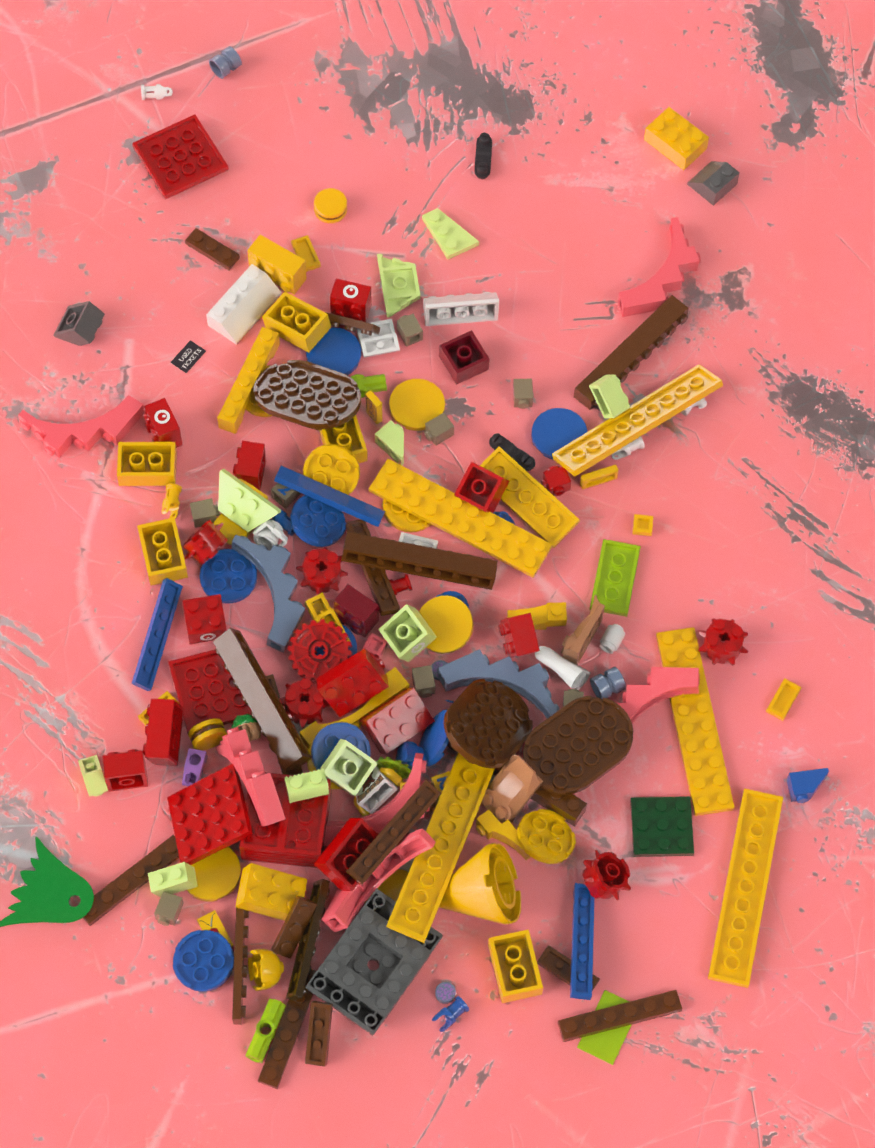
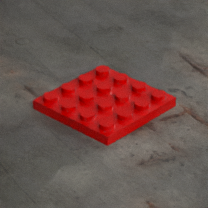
M196 114L132 143L134 150L165 199L229 170L226 161Z
M215 649L168 661L179 704L184 708L183 719L187 734L195 725L209 719H220L223 725L233 723L237 715H251L249 705L243 701L240 689L234 685L231 673L225 669V663L216 653Z
M233 763L167 797L180 863L186 862L189 865H193L253 834L240 776Z

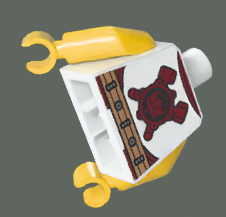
M375 766L354 797V805L362 817L375 812L398 790L397 786H400V790L404 786V779L393 769L386 767L379 769Z

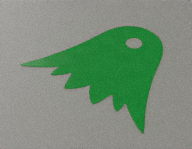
M36 836V850L39 860L31 858L35 871H20L21 877L27 886L11 891V894L21 902L8 907V909L15 912L2 919L0 927L21 923H70L80 920L92 908L94 902L92 887L83 877L58 860ZM74 895L79 896L81 899L80 904L76 907H72L69 904L70 897Z

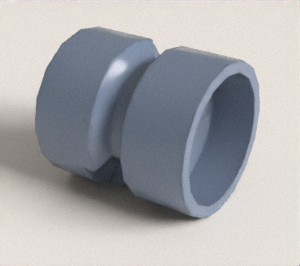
M228 46L221 51L220 55L217 54L211 58L209 65L215 75L223 79L231 73V70L234 71L241 66L242 61L235 49Z
M616 667L606 670L604 675L598 674L590 678L591 687L597 698H609L612 692L617 694L626 689L624 678Z

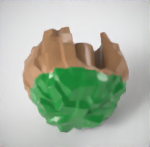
M252 715L236 716L231 727L232 729L236 727L239 728V731L245 729L249 742L261 738L260 725Z

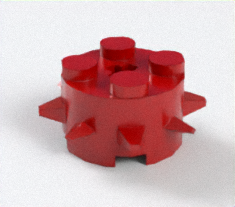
M208 520L201 525L202 528L193 533L183 544V547L188 551L184 559L194 557L202 565L208 559L213 558L218 553L217 548L219 546L222 547L228 541V538L220 531L223 522L214 525Z
M327 547L305 552L306 557L303 566L296 567V570L303 572L304 576L300 586H309L317 595L322 592H330V589L338 591L341 577L348 576L347 572L341 570L342 555L338 556L335 552L328 550Z
M713 618L711 620L712 624H710L706 631L699 630L698 632L704 637L703 645L698 650L699 652H706L713 665L729 662L733 666L740 653H748V650L743 647V641L748 636V632H744L742 627L734 623V619L730 621Z
M306 678L296 681L291 685L287 683L285 685L287 688L285 697L279 698L282 706L285 707L290 720L295 724L300 723L301 728H304L306 723L309 725L315 721L322 722V710L330 707V705L318 691L317 684Z
M595 850L596 858L594 860L585 859L583 861L586 866L582 873L585 885L589 889L590 895L596 899H609L614 896L618 901V892L621 890H631L628 884V878L630 877L629 866L623 858H617L615 853L604 852L600 854L598 850Z

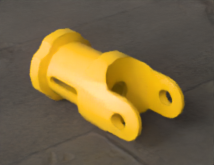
M170 483L166 485L167 492L162 504V514H167L170 511V518H176L180 506L179 495L182 492V487L178 484Z

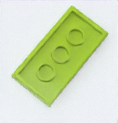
M603 539L589 610L592 608L594 596L597 595L598 601L605 605L604 613L627 617L641 546Z

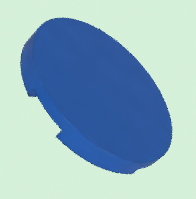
M332 327L309 353L306 352L307 362L349 375L358 367L361 359V345L351 332L342 328Z
M553 408L541 413L536 418L532 426L531 438L533 445L543 456L553 460L552 453L587 433V427L584 420L577 413L569 409Z
M304 495L299 498L291 510L290 522L294 532L302 541L316 547L331 546L340 540L346 530L343 511Z
M234 549L218 550V553L202 564L199 576L203 591L207 596L221 594L222 603L225 604L244 600L252 593L257 583L256 566Z
M447 710L439 712L433 718L434 722L427 726L420 740L419 747H422L427 761L426 766L436 764L444 756L443 751L449 743L444 729V716Z
M345 722L333 723L321 729L315 736L311 746L312 762L316 770L322 767L340 739L347 740L370 757V744L364 733L355 725Z
M209 930L191 932L182 938L175 948L173 957L174 972L179 981L191 990L198 992L212 991L223 985L233 971V949L229 942L217 932Z

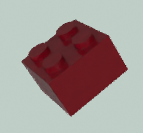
M472 330L439 345V357L456 385L489 370L490 358Z
M347 584L334 599V612L340 623L348 625L356 635L366 637L378 623L379 605L351 585Z

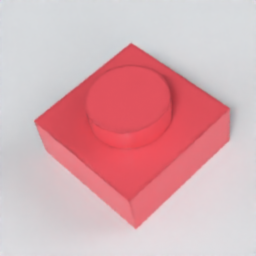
M370 633L362 649L366 648L369 653L371 652L373 655L377 654L381 657L388 642Z

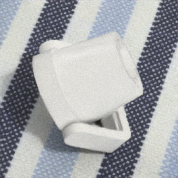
M267 520L252 532L254 534V542L257 545H264L269 551H271L273 545L283 547L288 541V537L283 532V527L274 520Z

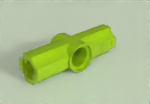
M361 374L351 376L358 385L361 398L365 397V394L370 390L373 393L387 391L384 374L367 377Z
M269 998L245 1057L251 1061L263 1063L270 1043L275 1037V1031L286 1008V1004ZM264 1027L271 1028V1032L267 1035L262 1034L260 1031Z

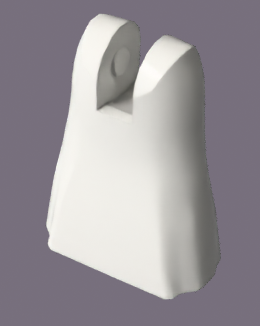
M540 646V651L535 652L536 659L553 669L572 689L579 690L587 682L591 674L588 670L568 661L549 647Z

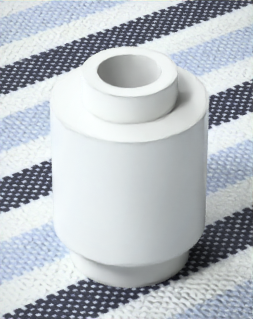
M618 624L608 625L600 640L601 644L599 647L609 654L617 651L625 636L623 627Z

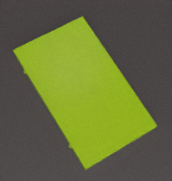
M604 990L595 1011L629 1001ZM631 1025L582 1037L577 1048L613 1065Z

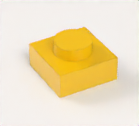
M634 514L633 534L652 536L653 516Z

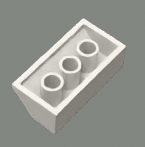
M251 264L206 314L208 326L237 345L279 298L282 292L267 273Z
M483 292L481 294L467 293L456 296H430L423 298L425 326L498 321V295L496 292Z

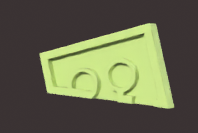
M437 208L422 215L423 222L447 260L479 246V241L440 209Z

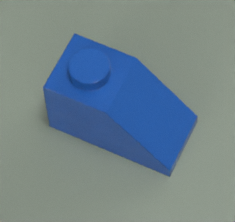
M404 742L397 749L395 761L401 760V764H408V768L412 770L415 753L424 754V750L414 742Z
M823 768L789 773L787 785L791 802L805 803L809 801L826 779L829 769Z

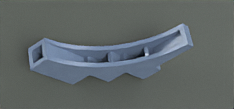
M235 535L232 540V549L244 555L257 567L264 576L271 591L274 603V621L266 645L284 653L305 612V607L300 602L290 601L297 588L298 580L289 573H283L290 561L291 553L286 548L275 545L269 551L264 545L254 544L245 536Z
M479 649L438 668L437 676L446 692L458 687L468 686L478 679H485V681L489 682L496 680L532 702L546 718L560 710L559 706L551 700L552 696L547 688L549 674L545 668L541 667L540 663L519 672L517 663L512 661L510 656L490 665L488 657L485 654L483 655Z

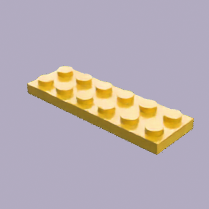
M498 447L480 465L510 481L500 500L545 541L551 543L553 548L580 522L579 518L502 448Z

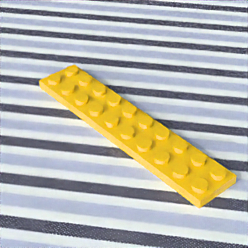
M699 364L634 403L620 415L606 420L552 453L553 460L572 475L577 476L723 386L722 380Z
M390 459L386 460L369 487V492L532 578L535 577L552 549L551 543L490 511L487 513L454 496L455 493Z
M695 628L656 633L662 667L699 668V693L683 694L669 698L694 815L700 816L733 811L735 807L703 663L698 650L699 646Z
M458 753L426 829V832L433 838L435 844L433 848L414 858L386 925L387 928L420 942H425L495 768H484L471 764Z
M745 788L743 790L708 974L709 980L745 988L749 987L783 802L782 796Z

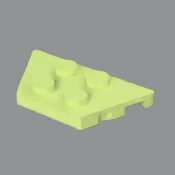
M377 254L386 316L388 318L420 299L418 277L414 263L403 262L396 258L391 260L383 257L382 254Z
M225 469L220 470L218 511L244 530L249 532L281 513V509Z

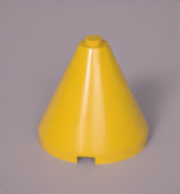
M500 843L488 844L456 870L450 878L439 908L505 925L515 923L521 913V891H515L514 880L518 879L513 861L505 847Z

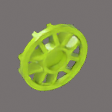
M380 757L376 761V767L379 769L381 767L391 768L403 779H407L410 775L411 770L408 768V764H401V760L394 761L389 757H386V759Z

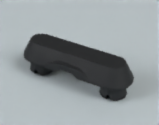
M485 132L481 133L476 141L474 172L480 179L487 178L491 170L492 139Z
M499 433L494 434L490 438L489 444L494 450L498 447L502 448L526 471L532 470L535 467V459L517 448Z

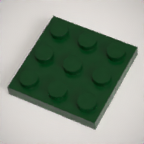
M634 797L630 799L633 857L694 856L690 797Z

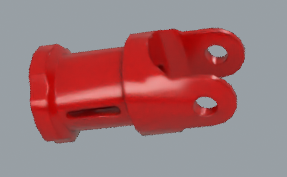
M408 574L396 580H389L395 596L399 592L413 590Z

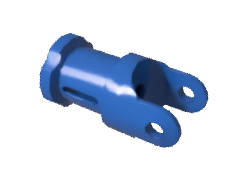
M282 510L281 513L269 519L278 522L290 536L295 534L291 526L290 517L287 516L288 514Z
M457 996L455 1001L447 1008H442L432 1018V1021H436L444 1015L446 1024L439 1029L440 1032H443L453 1025L462 1013L468 1012L469 1007L461 997Z

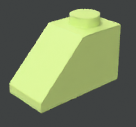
M390 420L375 433V443L398 464L403 465L404 430L399 424H395Z
M94 755L78 760L89 797L100 796L108 791L98 756Z

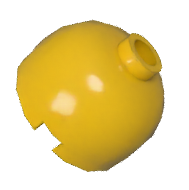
M251 950L250 953L253 956L248 958V974L250 981L254 979L256 986H252L253 989L260 991L277 985L281 978V973L284 972L283 962L271 950Z

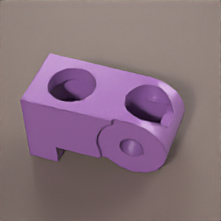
M188 749L182 785L190 786L202 779L204 766L208 758L206 751Z

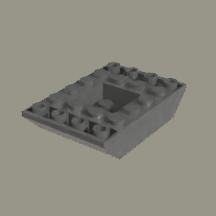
M377 888L305 987L324 1002L333 1003L334 1009L372 1036L386 1020L443 937L441 933L430 927L426 940L423 943L387 928L386 925L396 902ZM371 960L379 964V968L375 971L370 970L367 966V963Z

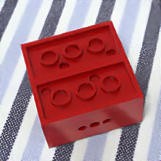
M271 773L285 819L267 826H261L257 811L247 792L246 807L253 834L240 840L241 859L317 868L314 863L324 852L325 829L332 794L331 779H327L329 794L289 803L285 777L289 778V776L293 777L294 775Z

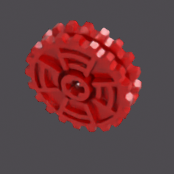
M320 619L318 623L315 620H311L309 625L304 623L301 630H295L296 636L290 639L292 646H288V651L291 652V655L288 657L291 662H294L292 665L293 669L299 670L298 675L301 677L306 676V679L311 681L314 679L315 683H317L316 678L353 656V652L349 650L352 647V643L347 641L349 636L347 633H342V627H335L334 622L326 623L325 619ZM318 647L320 649H322L323 647L325 648V650H323L325 652L323 656L321 654H319L318 656L316 655V653H318L316 651Z

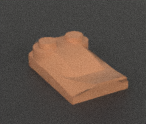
M597 595L594 596L590 614L578 625L574 633L565 637L562 643L561 653L563 658L577 665L603 620L605 605L598 601Z
M513 754L487 787L481 803L500 822L509 820L512 823L543 781L520 756Z

